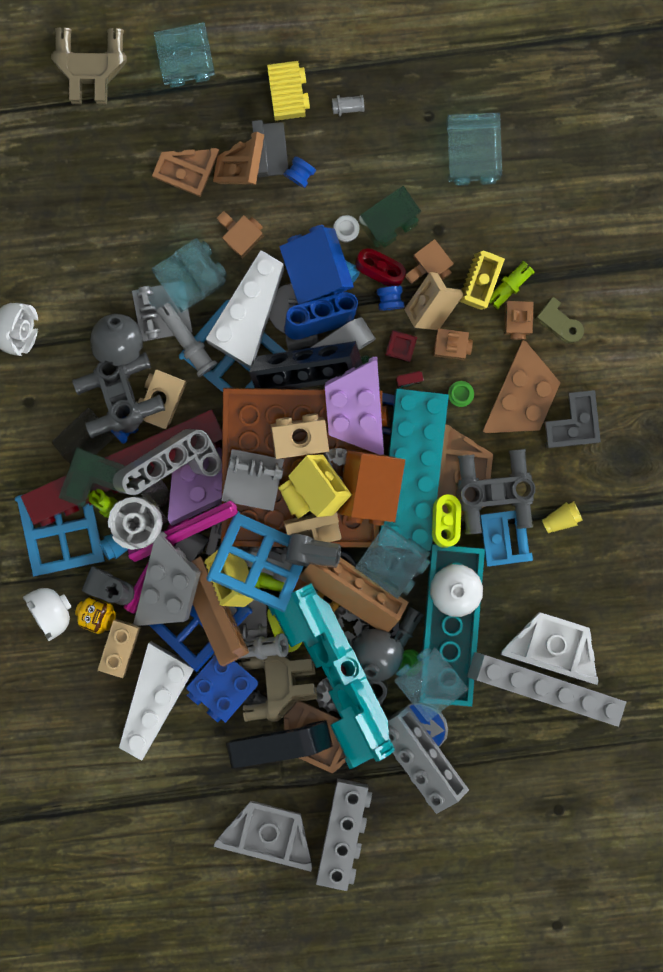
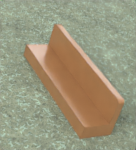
M200 556L191 561L201 571L193 605L219 664L224 667L248 654L249 650L229 606L219 605L220 601H218V596H216L217 592L214 591L213 582L207 581L206 578L208 575L207 564H204L205 559Z
M341 557L337 568L309 564L299 576L302 581L307 584L312 583L316 590L369 625L387 632L399 622L409 603Z

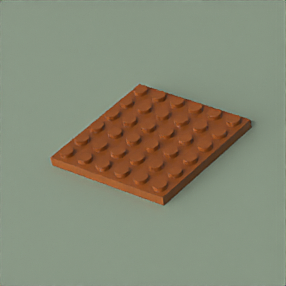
M223 388L222 494L232 449L275 457L270 424H275L276 419L292 417V421L303 420V415L316 413L318 417L325 419L329 450L342 448L349 451L376 453L329 435L325 389ZM380 390V404H381V418H382V390ZM296 429L292 434V439L296 442L303 441L306 438V431L304 429ZM325 452L315 453V454H308V455H320V454H324ZM306 455L281 458L284 459L283 474L278 487L290 479L288 476ZM332 460L333 469L343 478L342 469L345 467V464L339 466ZM279 488L273 511L236 504L237 511L240 514L285 534L286 530L283 521L297 518L294 514L291 515ZM309 511V512H307L305 515H309V514H313V513H312L311 511ZM337 513L341 539L330 543L340 544L341 547H379V525L368 523L369 519H363L362 523L346 521L347 516ZM233 517L221 522V543ZM240 526L232 546L260 547L264 537ZM275 541L272 547H286Z

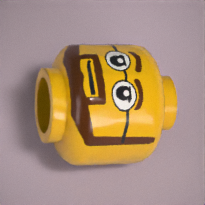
M94 596L88 597L84 602L81 601L75 611V615L78 616V625L96 634H101L105 630L109 631L113 620L116 619L113 605Z

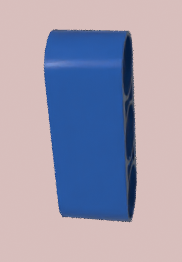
M342 292L293 306L287 311L284 332L287 337L297 340L341 328L355 319L358 300L352 293Z

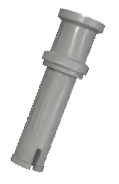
M171 302L164 304L169 315L162 307L156 312L161 316L185 350L183 352L184 357L189 359L198 371V377L203 376L218 363L216 360L212 361L204 349V343L196 341L173 308Z
M283 633L270 638L258 636L254 641L245 642L249 653L241 658L256 657L264 660L268 656L278 655L279 657H285L289 650L288 640Z

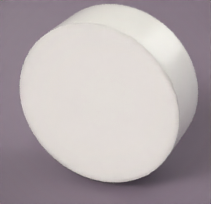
M344 215L335 221L334 229L336 230L338 240L351 242L356 239L359 234V223L354 217Z

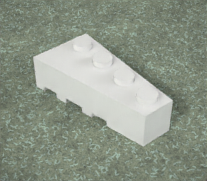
M261 250L206 338L209 345L251 369L260 348L263 333L284 272L282 262Z
M152 641L147 646L119 746L120 749L141 761L147 754L194 671L185 660Z

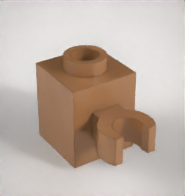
M225 211L217 217V221L228 230L222 237L223 241L242 259L264 237L260 231L263 227L253 217L247 219L243 215L237 223Z
M434 239L414 254L413 259L418 266L408 272L405 278L412 285L423 275L427 276L430 272L438 273L441 279L444 280L452 273L450 268L454 263Z
M507 301L505 303L504 335H510V339L526 340V335L533 333V302Z
M438 328L433 356L465 360L466 354L471 355L473 339H468L469 332Z

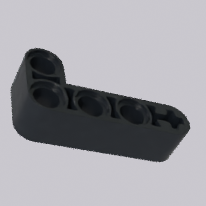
M327 720L309 723L299 728L242 737L225 742L231 768L306 757L333 746Z

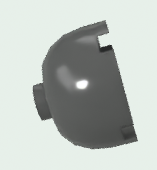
M123 314L104 316L92 328L91 350L93 356L99 362L104 363L105 360L112 362L113 366L129 364L140 355L139 351L143 348V337L139 325L133 319Z
M379 629L365 630L361 636L354 639L352 649L366 674L367 680L375 682L387 680L394 676L401 666L404 649L398 639L396 642L390 638L391 634L387 631Z

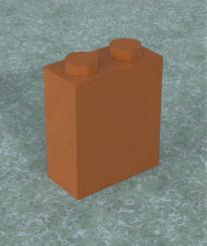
M347 450L342 482L352 495L339 508L337 513L347 516L346 521L362 523L363 519H369L368 523L384 526L385 521L395 522L406 459Z

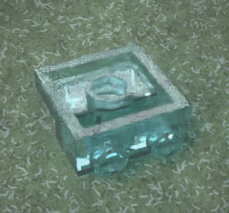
M205 22L154 32L165 85L170 84V87H179L184 85L185 81L195 79V82H204L210 80V76L215 75Z
M197 238L152 268L153 273L181 313L221 288L226 282L224 278L227 276L225 269L219 262L215 264L210 258L212 254L210 247L205 241L200 243Z
M386 524L355 569L398 599L402 593L409 594L416 584L412 580L416 573L423 574L431 563L427 559L430 552L412 539H406Z
M429 647L424 649L416 656L418 661L411 667L406 664L395 673L398 677L394 680L427 722L469 689L436 647L432 650Z

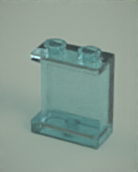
M500 113L447 115L449 181H455V185H469L470 181L481 180V184H495L496 180L502 177Z

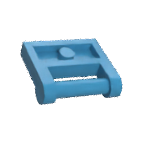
M515 510L480 515L487 567L533 561L532 553H529L526 528H516L519 554L512 555L508 519L515 518V526H517Z

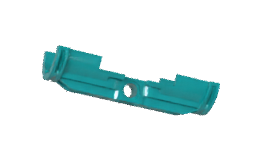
M312 583L291 593L292 595L285 612L268 606L272 616H276L290 646L293 647L303 642L315 667L322 666L333 688L328 693L342 719L330 726L346 756L344 759L349 769L372 758L376 762L393 753L395 748L389 738L388 720L331 606L317 595ZM341 665L346 670V676L341 671Z

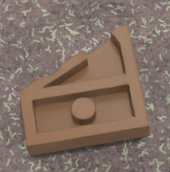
M254 132L251 134L252 139L246 143L238 142L229 151L218 155L213 182L218 184H256L264 134Z
M211 148V150L162 152L152 177L201 197L220 151L217 148Z

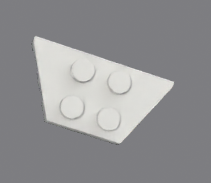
M538 612L501 651L503 656L592 684H598L589 627Z

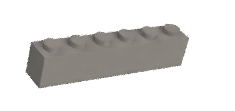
M477 652L474 653L467 674L468 678L618 727L626 705V701Z

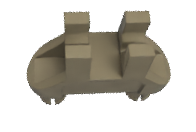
M61 27L55 28V51L51 54V60L69 80V101H71V104H82L83 84H95L96 104L107 105L108 84L127 62V56L123 52L124 30L116 28L115 39L113 28L107 29V52L104 54L71 52L72 29L64 27L63 38Z
M278 655L268 656L264 660L256 657L239 659L241 660L239 665L245 670L264 668L266 674L268 700H266V703L243 705L245 722L260 719L277 722L297 702L318 699L317 688L314 687V684L296 685L295 677L316 674L312 659L289 661L287 658L279 657Z

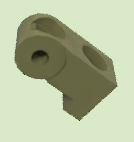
M554 297L550 298L535 317V320L565 343L579 341L584 334L583 325L577 320L569 319L557 308L561 302Z

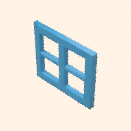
M226 300L194 337L197 342L201 341V343H204L207 336L230 300ZM263 333L261 344L273 354L286 352L267 334ZM183 350L179 354V359L186 360L191 366L195 368V366L189 359H185L183 353L185 350ZM226 355L213 370H210L203 376L222 392L223 388H232L221 377L236 360ZM242 365L247 371H250L249 368ZM252 380L245 388H254Z
M22 495L15 497V501L18 502L33 577L105 561L99 544L101 540L93 505L89 506L88 502L82 504L85 518L63 523L62 515L59 514L55 516L56 524L34 529L31 518L21 499ZM87 528L92 553L71 558L65 533ZM59 535L63 559L42 564L36 539Z
M238 511L230 522L206 578L209 582L213 581L281 612H285L303 566L292 564L290 571L266 561L274 541L288 547L290 536L246 517ZM240 526L264 537L256 556L232 546ZM229 553L253 563L245 583L221 573ZM263 568L286 578L279 597L255 588Z

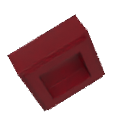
M392 330L385 356L410 363L417 337Z
M420 371L400 375L396 378L397 388L424 381L423 374Z

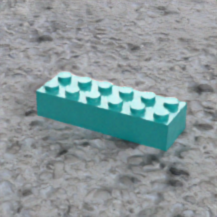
M396 389L388 456L406 460L395 522L385 521L384 526L380 525L379 545L431 551L433 540V504L438 496L449 395Z
M432 544L428 572L419 702L472 707L474 679L468 678L467 674L474 653L477 652L480 604L471 614L462 617H451L442 613L434 605L430 595V588L435 574L442 568L452 564L464 565L473 569L482 582L485 549L460 546L442 548Z

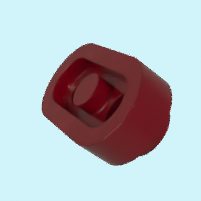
M366 248L361 250L355 261L358 271L388 287L400 286L406 276L405 267L401 263L374 249Z

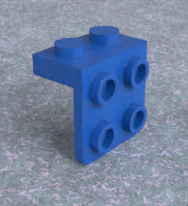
M214 655L186 687L189 691L187 696L197 705L202 702L207 706L209 710L206 713L216 722L222 719L226 723L257 687L258 681L235 661L224 667L221 666L216 655Z

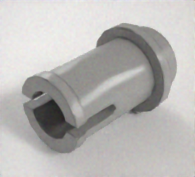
M337 95L336 98H332L333 114L341 116L342 113L364 112L363 95L340 98V95Z

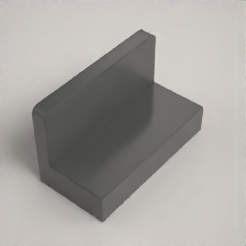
M262 120L252 121L253 133L259 132L264 134L258 177L284 175V172L288 169L284 124L282 122L263 124Z

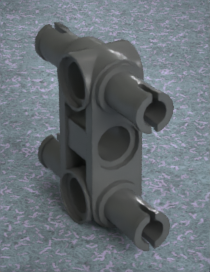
M146 352L139 355L136 360L129 364L113 366L112 362L104 360V363L99 362L93 373L72 380L78 395L100 387L109 411L107 415L85 423L91 438L111 430L114 432H133L144 421L145 417L165 411L160 395L140 403L135 401L128 378H130L131 374L151 368Z
M526 449L509 451L512 471L509 477L483 480L476 478L474 454L458 456L461 479L457 482L456 497L460 501L461 511H464L465 534L482 533L479 509H482L484 506L503 504L515 506L517 529L533 527L530 504H533L535 484L532 481L530 472H527ZM519 482H523L526 485V492L523 496H519L516 492V486ZM472 487L476 494L475 498L469 502L465 499L464 494L467 488Z

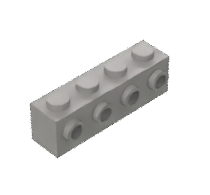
M409 705L387 717L389 738L395 748L393 754L407 772L411 781L422 793L428 805L437 814L459 802L469 789Z
M337 778L316 885L347 891L348 885L354 884L356 869L352 868L354 858L359 859L362 845L357 843L359 833L364 834L367 818L363 817L364 807H370L372 792H368L367 784Z

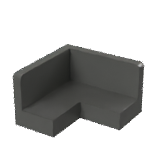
M595 390L568 393L570 419L545 422L547 440L545 449L601 442Z

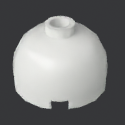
M9 303L0 308V349L2 351L22 356L21 353L27 354L31 350L38 333V329H33L34 320L38 321V315L33 306L23 303Z
M130 497L119 501L110 511L108 527L111 528L114 541L120 546L131 550L145 548L152 544L160 534L163 525L162 515L158 507L150 500L141 497Z
M452 564L442 568L435 574L431 582L430 595L434 605L442 613L451 617H462L471 614L479 606L483 598V585L480 577L473 569L464 565Z
M40 588L23 596L30 612L40 629L45 633L48 641L65 631L70 620L68 609L72 607L64 594L59 596L52 589Z

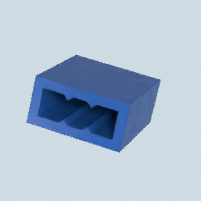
M318 225L309 229L310 233L304 236H292L287 239L288 243L279 246L298 305L354 288L334 228Z

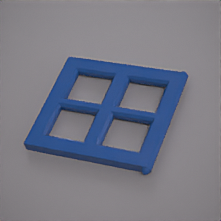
M192 605L190 615L193 619L177 637L164 624H152L149 626L197 672L214 654L210 642H208L198 655L195 656L182 643L198 624L202 626L195 607ZM248 605L245 607H235L237 611L233 617L237 626L249 614H252L253 611Z

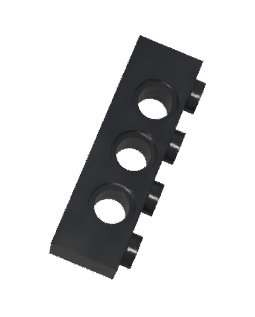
M352 341L256 356L249 373L254 388L298 389L324 385L330 379L342 376L347 370L353 367L358 368L363 363L357 343Z

